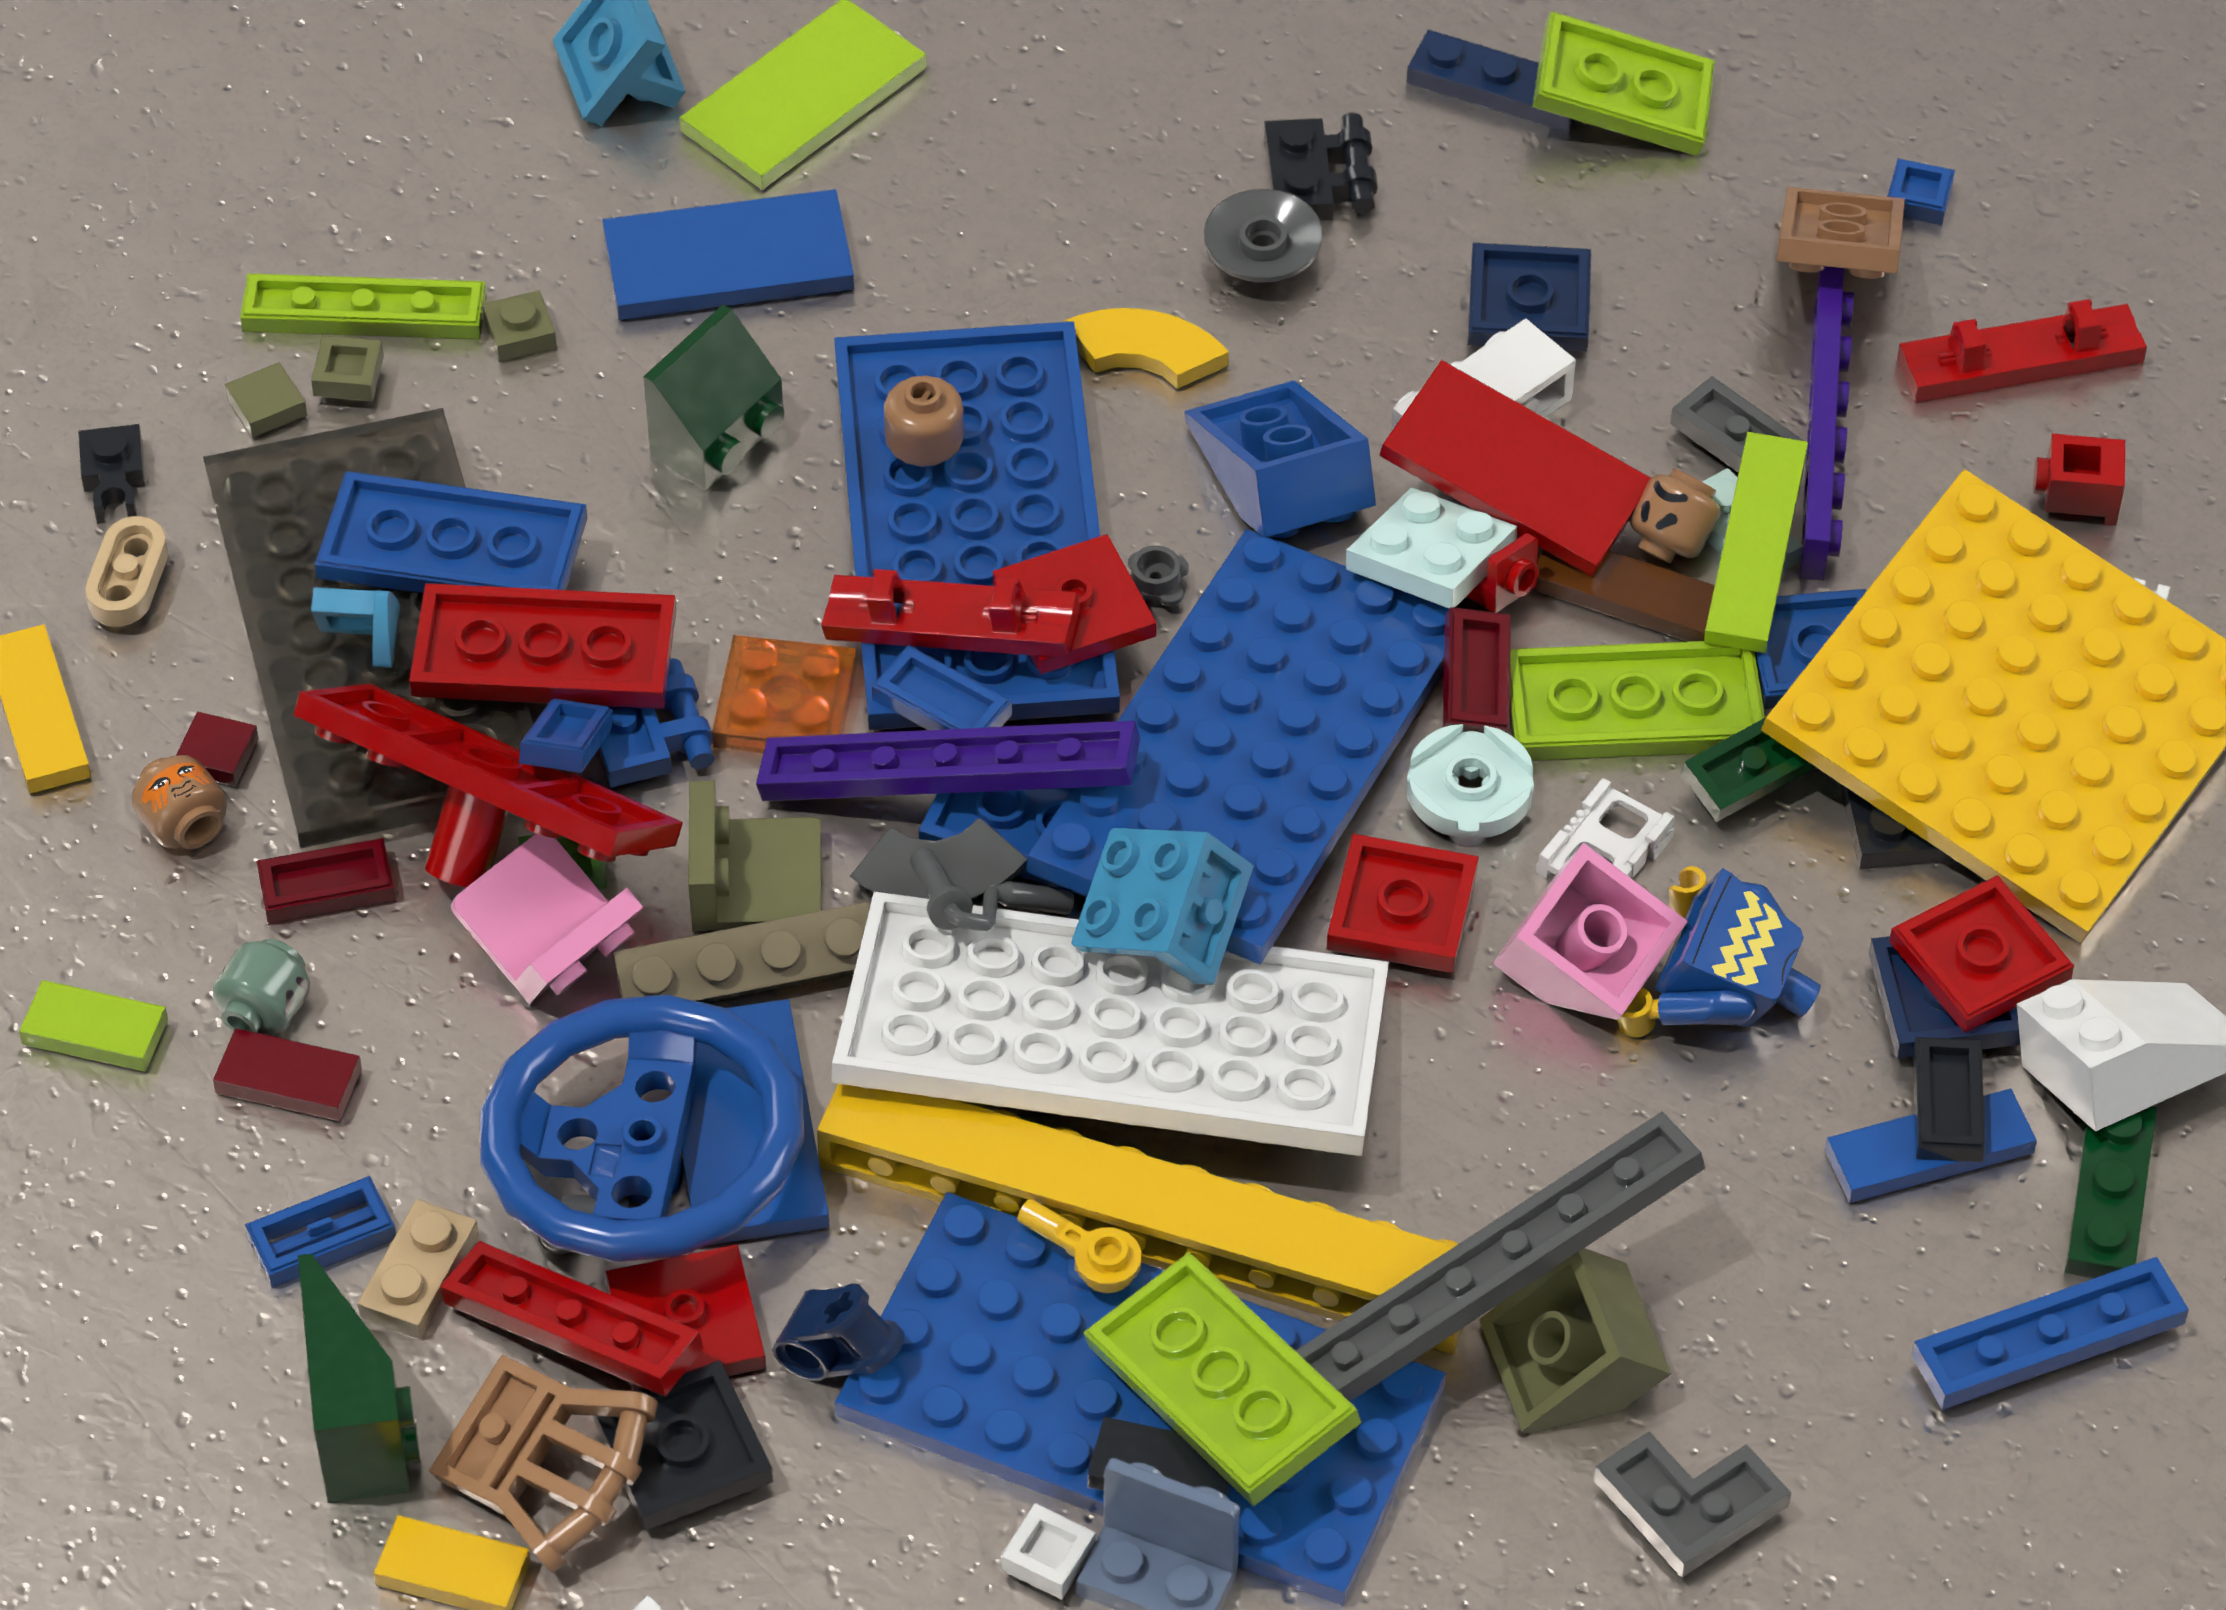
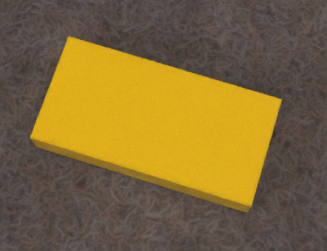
M397 1515L373 1574L376 1586L464 1609L512 1610L531 1558L529 1548Z

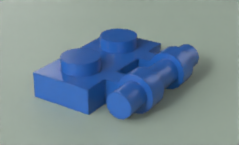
M670 659L664 708L672 711L675 720L659 724L655 713L657 708L606 706L609 709H613L611 731L598 751L610 787L672 773L669 753L678 750L683 754H687L693 769H705L714 762L715 758L710 747L714 741V736L708 720L699 715L696 706L699 693L695 681L691 675L685 674L680 660Z

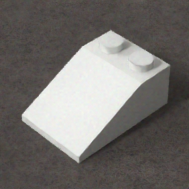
M2072 979L2017 1003L2022 1066L2094 1131L2226 1073V1016L2187 983Z

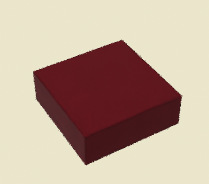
M197 711L176 756L188 755L199 760L217 783L236 787L258 742L257 726Z

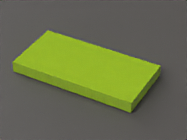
M839 0L680 116V130L763 190L927 68L926 53L850 0Z
M1704 641L1510 650L1509 717L1511 733L1527 750L1531 761L1699 754L1765 718L1755 651L1704 643Z
M1190 1252L1083 1332L1088 1347L1253 1507L1361 1423L1357 1408Z

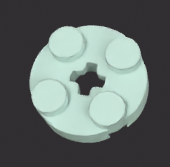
M1463 724L1449 725L1426 736L1413 750L1410 769L1407 775L1406 796L1414 812L1429 827L1442 834L1449 835L1450 839L1457 845L1465 847L1476 846L1482 843L1486 837L1500 835L1513 828L1528 812L1533 801L1534 791L1531 757L1518 740L1500 729L1484 726V733L1475 731L1463 732ZM1463 775L1471 780L1480 776L1483 778L1481 787L1465 788L1459 785L1458 777Z

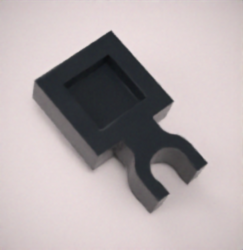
M140 425L79 430L81 479L84 492L94 491L93 506L96 522L106 523L104 511L107 506L113 503L125 504L128 517L137 516L132 487L145 486L143 442Z

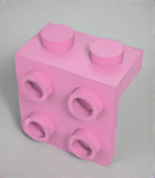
M535 834L461 891L452 901L451 909L457 919L530 1005L550 988L558 996L572 986L587 972L581 963L598 950L606 958L627 942L635 934V931L629 924L643 909V906L627 887L608 901L556 838Z

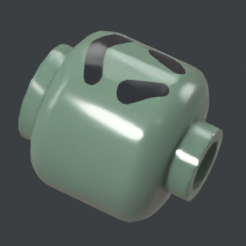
M264 939L263 941L246 942L235 950L215 981L212 995L218 1010L222 1013L223 1023L231 1031L234 1032L235 1028L275 1036L289 1026L307 998L310 989V979L305 970V962L296 950L279 940Z

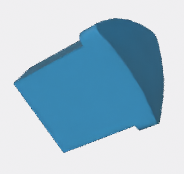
M314 587L311 612L320 632L373 635V667L392 668L396 653L400 605L395 595L391 591Z

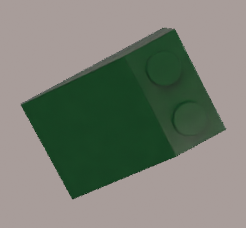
M312 1253L298 1255L313 1429L327 1502L332 1503L410 1492L408 1465L421 1464L410 1386H396L391 1358Z

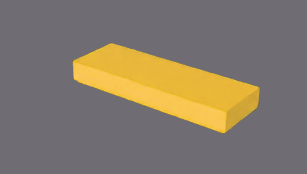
M45 624L0 635V699L29 794L91 778L89 763Z

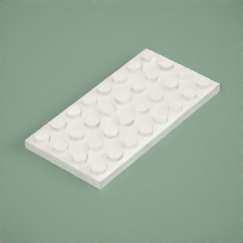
M881 892L873 893L832 1061L831 1083L1362 1156L1389 962L1272 946L1260 965L1225 951L1214 985L1194 984L1155 956L1082 952L1078 950L1071 942L1079 919L997 908L996 923L991 930L978 931L960 927L953 930H943L937 928L928 917L927 903L929 899ZM973 905L972 913L982 914L983 906Z

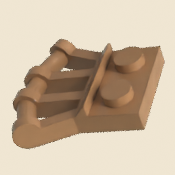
M502 1354L430 1467L429 1472L439 1482L491 1507L495 1512L505 1515L540 1561L553 1574L566 1563L562 1557L599 1525L608 1526L616 1513V1509L612 1505L625 1484L633 1485L641 1473L642 1468L638 1465L646 1424L655 1420L658 1402L653 1397L640 1392L570 1388ZM570 1416L619 1417L613 1449L565 1426ZM552 1445L602 1468L589 1491L539 1467ZM528 1485L575 1510L544 1535L518 1500Z

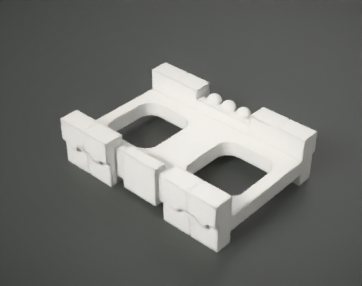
M1602 778L1582 802V809L1578 810L1576 816L1570 819L1569 825H1565L1563 831L1559 830L1541 852L1539 862L1536 864V873L1544 878H1547L1551 872L1556 875L1578 848L1585 843L1599 855L1609 859L1615 867L1633 879L1646 863V858L1655 861L1674 837V816L1666 811L1663 815L1611 788V782ZM1621 806L1644 818L1647 823L1635 837L1624 838L1602 826L1600 821L1612 807Z

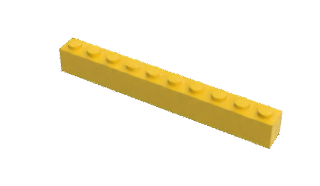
M838 1084L817 1128L820 1168L941 1203L945 1194L949 1192L1015 1217L1018 1216L1023 1204L1031 1198L1088 1232L1102 1227L1117 1228L1128 1232L1139 1244L1142 1263L1166 1270L1190 1252L1229 1289L1337 1321L1345 1319L1459 1244L1448 1239L1434 1240L1403 1231L1398 1226L1387 1221H1369L1341 1213L1332 1206L1322 1202L1307 1203L1276 1194L1260 1184H1242L1211 1175L1203 1168L1195 1165L1185 1164L1180 1166L1147 1156L1142 1151L1133 1147H1115L1091 1140L1068 1128L1054 1129L1026 1121L1007 1110H989L958 1100ZM1463 1328L1432 1349L1454 1355Z

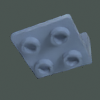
M1111 1458L1104 1470V1526L1076 1581V1595L1114 1610H1221L1237 1578L1240 1506L1215 1489L1204 1486L1194 1488L1164 1477L1160 1471L1150 1465L1138 1462L1129 1464Z

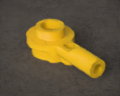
M1031 1198L1023 1204L1018 1213L1017 1221L1065 1249L1069 1255L1075 1258V1271L1095 1291L1101 1293L1121 1291L1136 1278L1141 1268V1249L1139 1244L1126 1231L1102 1227L1088 1232Z

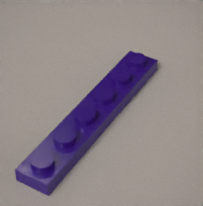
M1825 266V269L1819 272L1814 303L1807 428L1808 448L1805 465L1801 538L1803 549L1800 560L1799 579L1824 581L1828 556L1839 557L1843 528V520L1831 519L1832 509L1842 510L1845 473H1834V463L1844 464L1847 427L1836 426V418H1846L1848 409L1849 382L1838 381L1839 372L1848 373L1852 337L1841 336V327H1851L1854 292L1843 291L1844 268Z
M1135 721L771 737L767 738L756 786L762 801L1132 785L1140 735Z

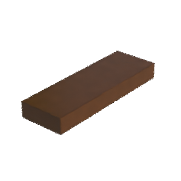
M1543 549L1538 559L1539 575L1537 586L1532 590L1687 642L1704 641L1715 585L1613 551H1609L1592 577Z

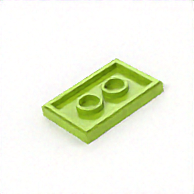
M1551 11L1544 26L1532 107L1698 156L1705 144L1715 60Z

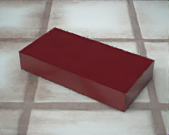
M1450 607L1446 613L1443 727L1463 724V732L1475 731L1484 733V726L1497 728L1506 733L1509 731L1510 614Z
M384 838L256 861L268 924L396 901Z
M235 1028L213 1078V1084L216 1094L341 1121L362 1066L359 1055Z

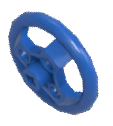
M672 995L606 999L551 1021L504 1061L480 1109V1166L506 1213L553 1247L613 1262L679 1257L738 1232L782 1192L805 1139L802 1087L774 1040L726 1008ZM629 1038L628 1061L623 1083L584 1108L550 1105L534 1092L537 1085L569 1057L614 1039ZM697 1043L706 1044L745 1069L762 1098L764 1133L748 1168L716 1197L667 1216L671 1196L679 1189L683 1179L680 1154L696 1083ZM661 1089L672 1093L668 1098L659 1102H648L641 1099L644 1094L652 1090ZM576 1137H589L595 1140L590 1146L583 1149L574 1150L564 1147L567 1141ZM524 1160L544 1176L576 1179L596 1201L593 1214L572 1210L538 1186ZM629 1195V1200L643 1205L626 1208L617 1203Z

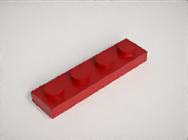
M482 1241L476 1243L440 1285L445 1305L663 1396L668 1394L704 1349L700 1331Z

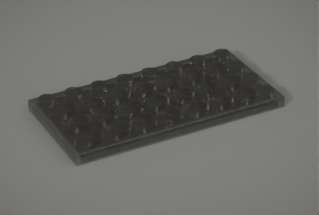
M439 408L203 457L205 472L300 849L439 819L448 784L405 765L402 767H392L377 763L366 756L367 748L354 742L342 744L321 738L314 732L316 725L293 716L300 691L372 684L519 750L521 741L533 726L527 702L411 697L409 679L424 593L318 579L316 576L315 562L345 471L466 488L444 409ZM314 587L391 591L395 595L400 605L396 653L392 668L373 667V635L320 632L311 612Z

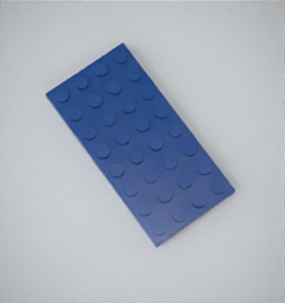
M1074 321L834 337L855 576L873 577L874 569L896 570L900 578L904 580L993 586L994 570L1100 536ZM915 376L941 378L953 385L962 398L964 438L959 451L949 460L933 466L921 467L906 464L896 458L886 444L884 403L887 395L897 383ZM894 603L898 618L902 604ZM861 643L869 730L922 727L872 700V685L907 646ZM911 646L1011 700L1012 715L1008 720L1120 712V694L1114 651L1040 674L1030 655Z
M1246 529L1118 719V721H1135L1140 735L1132 785L1072 788L1027 855V873L1087 896L1108 834L1113 828L1208 832L1254 865L1225 951L1261 965L1444 671L1445 615L1449 608L1346 570V566L1275 539L1262 537L1259 533Z
M947 1192L881 1314V1318L884 1321H895L905 1332L903 1345L895 1358L877 1372L868 1375L858 1373L848 1376L835 1400V1417L1104 1517V1491L1088 1487V1471L1103 1417L1171 1431L1175 1430L1088 1347L1083 1332L1164 1270L1141 1262V1268L1136 1278L1123 1290L1114 1293L1095 1291L1079 1277L1077 1271H1075V1258L1069 1255L1065 1249L1019 1223L1015 1216ZM1239 1298L1295 1351L1327 1330ZM1411 1361L1350 1401L1357 1408L1361 1423L1254 1507L1231 1485L1228 1499L1240 1506L1238 1567L1344 1607L1443 1393L1446 1373Z

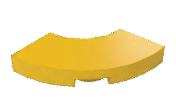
M1114 308L1092 311L1064 320V322L1074 321L1077 350L1094 373L1116 367L1137 368L1161 375L1178 389L1229 366V351L1217 339L1197 325L1170 314L1138 308Z

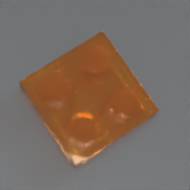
M733 635L712 729L714 736L713 748L764 753L767 738L843 734L857 667V648Z

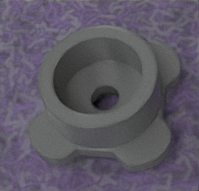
M1148 546L1129 557L1128 567L1131 570L1130 576L1144 600L1154 603L1161 602L1166 606H1173L1182 601L1184 591L1180 587L1181 579L1189 571L1188 562L1183 557L1178 556L1174 551L1164 546Z

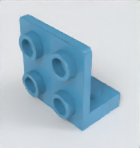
M1113 828L1108 834L1071 943L1082 952L1155 956L1194 984L1214 985L1254 865L1208 832Z

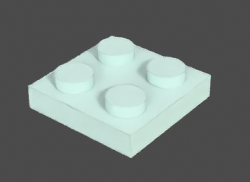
M1411 487L1346 549V570L1446 608H1455L1487 576L1489 558L1517 540V526L1491 517L1484 512L1466 508L1439 498L1432 493L1423 492Z

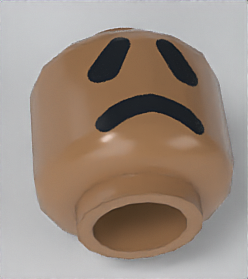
M1675 468L1672 469L1669 476L1665 474L1652 476L1629 520L1632 529L1643 536L1638 548L1668 564H1671L1675 554L1685 558L1697 557L1703 550L1721 515L1720 506L1713 500L1716 490Z

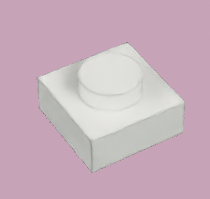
M1035 1503L1002 1553L1001 1570L1062 1600L1084 1566L1096 1542V1532Z

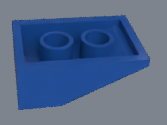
M1295 380L1184 411L1187 426L1238 515L1262 537L1287 538L1298 533L1301 527L1321 521H1346L1352 518L1356 511L1376 506L1368 438Z

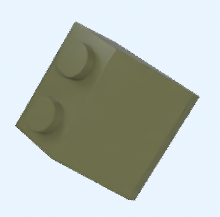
M1586 1248L1513 1294L1479 1319L1520 1428L1523 1432L1529 1434L1623 1411L1671 1375L1627 1263Z

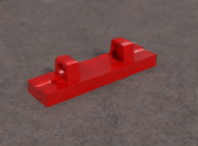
M2091 299L2069 302L2064 315L1984 329L1977 328L1976 319L1954 322L1950 335L1899 343L1897 361L1914 402L1919 403L2144 363L2147 346L2136 326L2128 304L2093 309ZM2069 338H2075L2074 348H2072L2068 340Z
M874 569L873 577L834 575L828 604L825 608L821 624L825 639L833 641L1068 658L1079 615L1080 603L1077 592L1023 588L1019 579L995 578V586L904 580L900 578L896 570ZM894 603L902 604L898 618Z

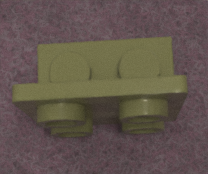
M715 780L689 781L688 887L692 931L726 930L822 911L820 819L817 817L730 819L729 806H717Z

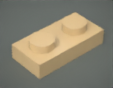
M416 1199L357 1302L359 1317L362 1320L421 1340L443 1300L440 1285L470 1252L479 1236L477 1220Z

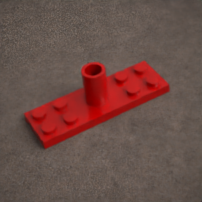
M372 684L300 691L293 716L316 725L314 732L319 737L342 744L354 742L367 748L366 756L377 763L392 767H402L405 765L449 785L425 864L426 872L444 882L467 888L492 868L508 812L526 819L524 827L529 831L550 838L564 836L579 843L577 850L581 854L604 862H614L616 856L627 854L647 856L651 850L674 847L677 844L683 824L682 821L569 771L520 764L519 749Z

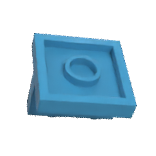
M583 0L552 39L582 118L585 121L603 125L627 94L640 101H653L674 108L686 93L648 0Z

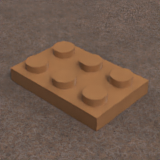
M1787 187L1777 261L1789 262L1790 268L1801 272H1821L1825 269V266L1848 268L1850 274L1868 279L1884 277L1885 272L1898 273L1905 198Z

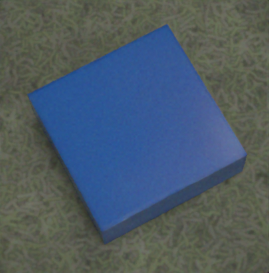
M1897 159L1887 197L1905 198L1903 218L1942 225L1953 186L1955 170Z

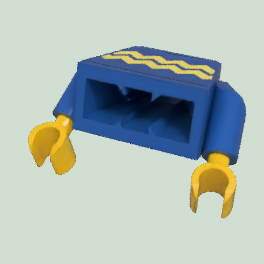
M1696 866L1684 868L1679 873V886L1673 885L1669 887L1668 895L1669 907L1682 917H1685L1688 922L1677 936L1654 988L1662 994L1659 999L1653 1000L1650 992L1641 987L1626 1011L1618 1019V1026L1624 1035L1632 1038L1642 1037L1650 1033L1656 1024L1655 1019H1660L1663 1025L1706 1024L1751 1027L1775 1003L1802 1018L1816 1000L1821 984L1792 968L1804 939L1801 928L1786 917L1769 889L1764 885L1743 882L1724 868L1707 883L1705 873Z

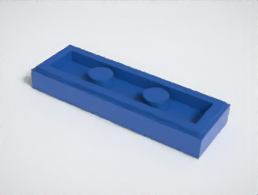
M2010 1088L1984 1095L1985 1153L1983 1162L1916 1159L1915 1114L1827 1137L1825 1153L1848 1202L1852 1203L2034 1154L2037 1139Z

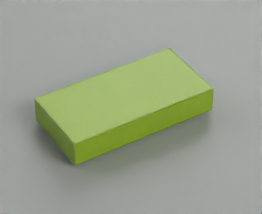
M42 980L21 1025L19 1035L22 1045L146 1072L167 1024L168 1017L165 1006Z

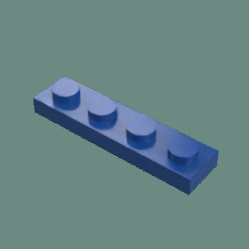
M2154 1257L1914 1341L1911 1356L1943 1410L2184 1325L2189 1309L2158 1257Z

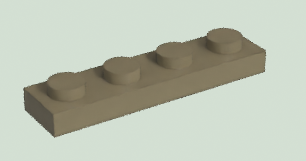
M869 902L614 951L613 961L621 998L672 995L707 1004L853 975L870 909Z

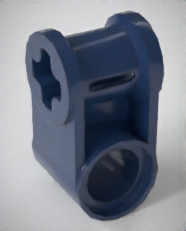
M852 1283L840 1288L826 1290L810 1289L805 1291L775 1342L772 1351L776 1360L785 1369L807 1380L819 1381L826 1377L858 1373L868 1375L882 1369L895 1358L905 1340V1332L895 1321H884L868 1304L869 1294L859 1284Z

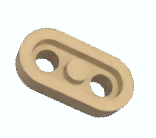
M143 516L126 517L112 524L106 531L85 586L89 611L98 622L114 627L126 626L140 620L147 613L168 559L165 532L162 526L155 520ZM136 554H144V555L139 556V557H135V556H134V555H136Z

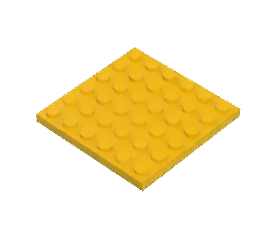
M1963 469L1768 714L1761 731L1900 824L1906 826V828L1987 881L1998 875L2026 908L2082 944L2226 750V639L1966 469Z

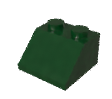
M724 304L643 376L650 457L705 491L723 475H729L735 471L744 455L761 439L771 437L778 430L784 419L782 378L734 311Z

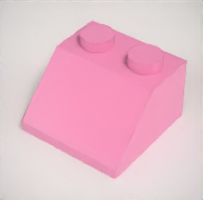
M1583 843L1560 868L1492 964L1544 1003L1618 1020L1688 921Z

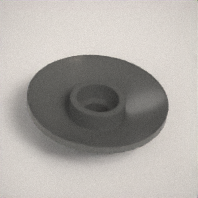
M1253 189L1236 193L1224 199L1211 211L1204 226V244L1211 260L1226 273L1246 281L1275 282L1301 273L1314 262L1322 246V226L1315 211L1300 198L1279 190Z

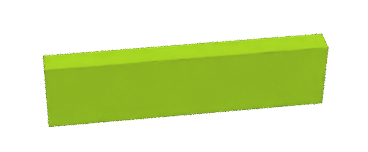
M248 273L240 321L242 332L480 340L484 318L482 304L486 303L487 296L485 281Z
M1747 432L1708 615L1704 643L1766 653L1807 455L1808 442Z

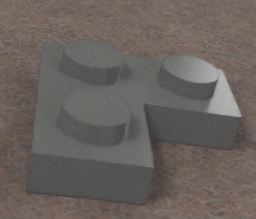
M1650 1431L1595 1467L1594 1474L1596 1484L1681 1578L1789 1507L1791 1491L1747 1444L1693 1479Z

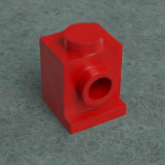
M2052 433L2047 458L2036 457L2033 475V494L2045 495L2044 512L2104 517V525L2117 526L2125 488L2126 440Z

